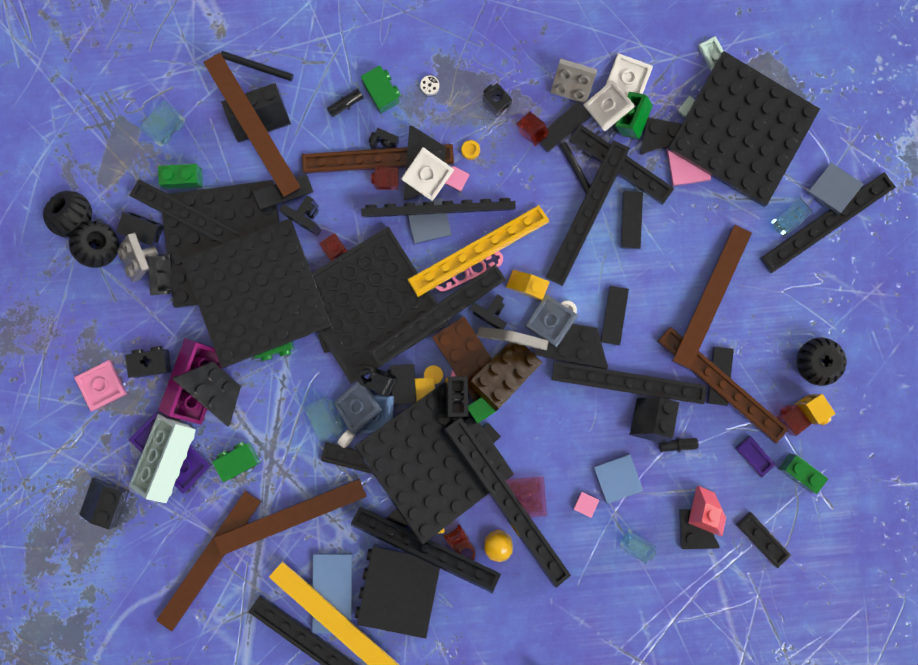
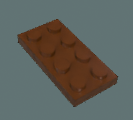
M462 317L432 337L456 376L468 377V383L492 360L465 317ZM468 384V394L474 402L481 396Z

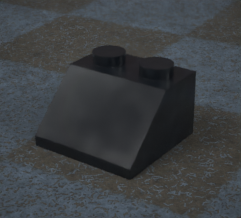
M661 397L637 398L629 435L667 445L674 436L680 402Z
M92 478L79 515L89 523L108 530L117 527L129 490Z

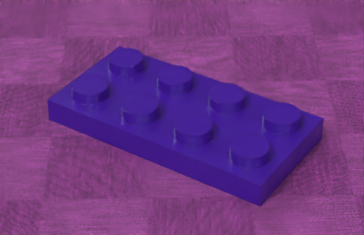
M155 412L129 439L141 453L144 450L157 415L160 414L159 412ZM191 444L187 451V457L180 468V474L174 483V486L182 494L186 493L212 466Z

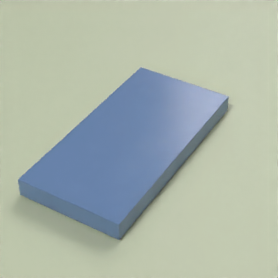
M314 553L313 588L351 622L352 553ZM313 617L312 633H331Z

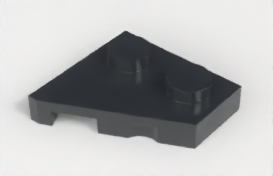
M648 118L644 128L640 155L669 147L681 123Z
M679 509L681 549L720 548L713 533L688 523L691 509Z

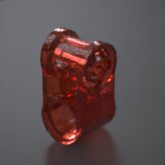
M460 524L449 534L445 533L443 535L455 552L462 555L464 548L471 549L473 554L469 559L474 560L476 556L475 547Z

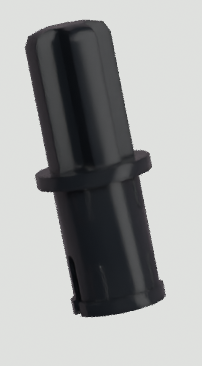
M356 88V90L345 97L341 96V99L329 106L327 110L332 117H335L346 109L350 110L352 105L363 100L364 97L359 92V89Z
M676 437L667 445L659 443L660 452L677 451L680 453L681 450H695L699 447L697 438L680 439Z

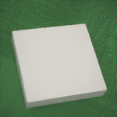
M618 53L606 85L614 80L626 96H628L629 92L643 94L653 66Z
M614 80L583 104L604 131L635 107Z
M422 148L401 179L433 201L454 169L425 148Z

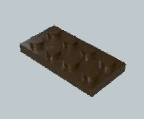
M509 342L468 384L497 411L543 362L526 346Z

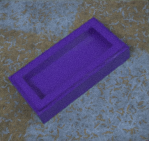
M751 436L746 437L735 447L736 451L761 478L776 466L773 460Z

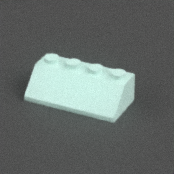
M158 414L129 487L145 499L167 503L168 498L172 494L174 483L180 474L182 463L187 457V451L194 439L196 430L187 424Z

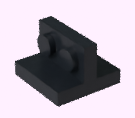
M306 196L297 212L285 204L282 205L279 211L286 218H291L293 222L316 236L320 234L321 228L311 221L319 212L317 209L319 206L314 199Z
M497 294L488 310H485L476 303L472 304L469 312L492 327L503 330L507 324L495 316V314H500L505 305L502 303L504 300L502 296Z

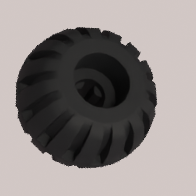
M66 190L55 194L46 203L43 210V219L52 233L61 237H70L74 229H79L78 226L81 223L86 224L87 221L92 220L93 212L90 203L83 195L75 191Z
M87 221L86 224L81 223L78 226L79 229H74L69 238L70 252L74 259L84 266L90 268L104 267L111 263L118 254L119 242L117 235L107 224L100 221ZM92 242H95V246L98 247L93 249L91 248L90 244Z
M822 337L807 341L797 354L796 364L799 373L806 381L814 385L826 386L832 384L846 370L847 359L844 350L838 343L828 338ZM821 359H824L826 364L821 363Z

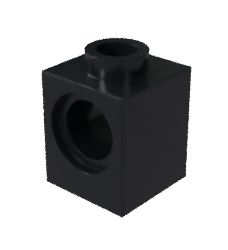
M498 83L494 86L492 84L483 91V101L497 117L512 104V98ZM493 95H498L501 97V100L495 102L491 99V97Z

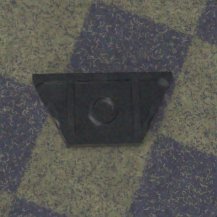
M409 126L406 171L422 148H425L445 163L446 147L417 128ZM405 182L404 200L421 194Z
M572 324L557 347L548 342L547 350L537 349L535 352L536 356L608 369L598 329L594 327Z
M209 361L198 368L195 367L184 374L176 375L172 378L217 419L229 427L241 386L217 364Z

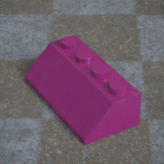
M184 338L158 411L169 417L202 425L207 409L172 378L176 375L184 374L195 367L198 368L209 361H213L222 369L214 347Z

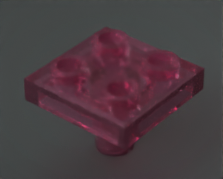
M544 476L505 480L530 517L547 516Z

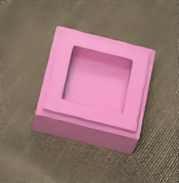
M452 166L454 171L445 184L461 192L470 174Z
M581 491L573 509L592 518L599 499Z

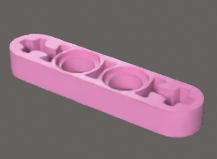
M498 251L494 253L495 257L499 256L500 258L498 259V264H496L497 267L501 266L503 262V255ZM491 256L486 258V262L491 259ZM483 260L479 262L482 264L483 269L478 273L472 270V266L464 270L466 277L461 281L457 280L455 276L452 277V280L456 283L454 285L450 281L446 284V288L442 286H436L435 288L439 292H447L485 272L487 270L486 264ZM494 262L488 264L489 267L495 265Z

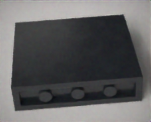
M374 544L372 549H368L366 560L370 562L368 568H365L362 579L366 581L365 586L360 588L358 599H362L361 606H357L355 618L358 619L357 625L426 639L440 568L407 552L377 547V544Z

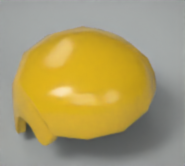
M502 530L491 531L484 540L485 554L490 560L496 562L509 559L513 552L511 536Z

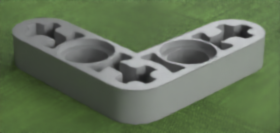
M479 327L477 337L512 342L540 350H547L549 342L541 338L502 329Z

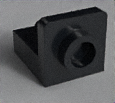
M377 128L376 132H372L370 135L371 149H376L379 141H381V144L385 147L391 148L393 146L397 148L399 137Z

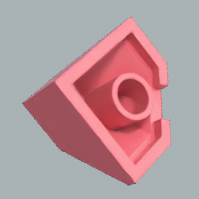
M697 486L688 523L718 536H723L726 516L716 494Z

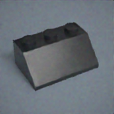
M276 83L245 93L268 132L291 125L281 92ZM221 101L237 142L249 139L227 101Z

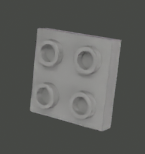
M560 58L550 93L586 103L597 69Z
M135 233L128 234L118 249L119 258L123 259L125 264V273L132 282L139 281L148 271L149 267L146 262L148 255L158 254L154 246L142 250Z

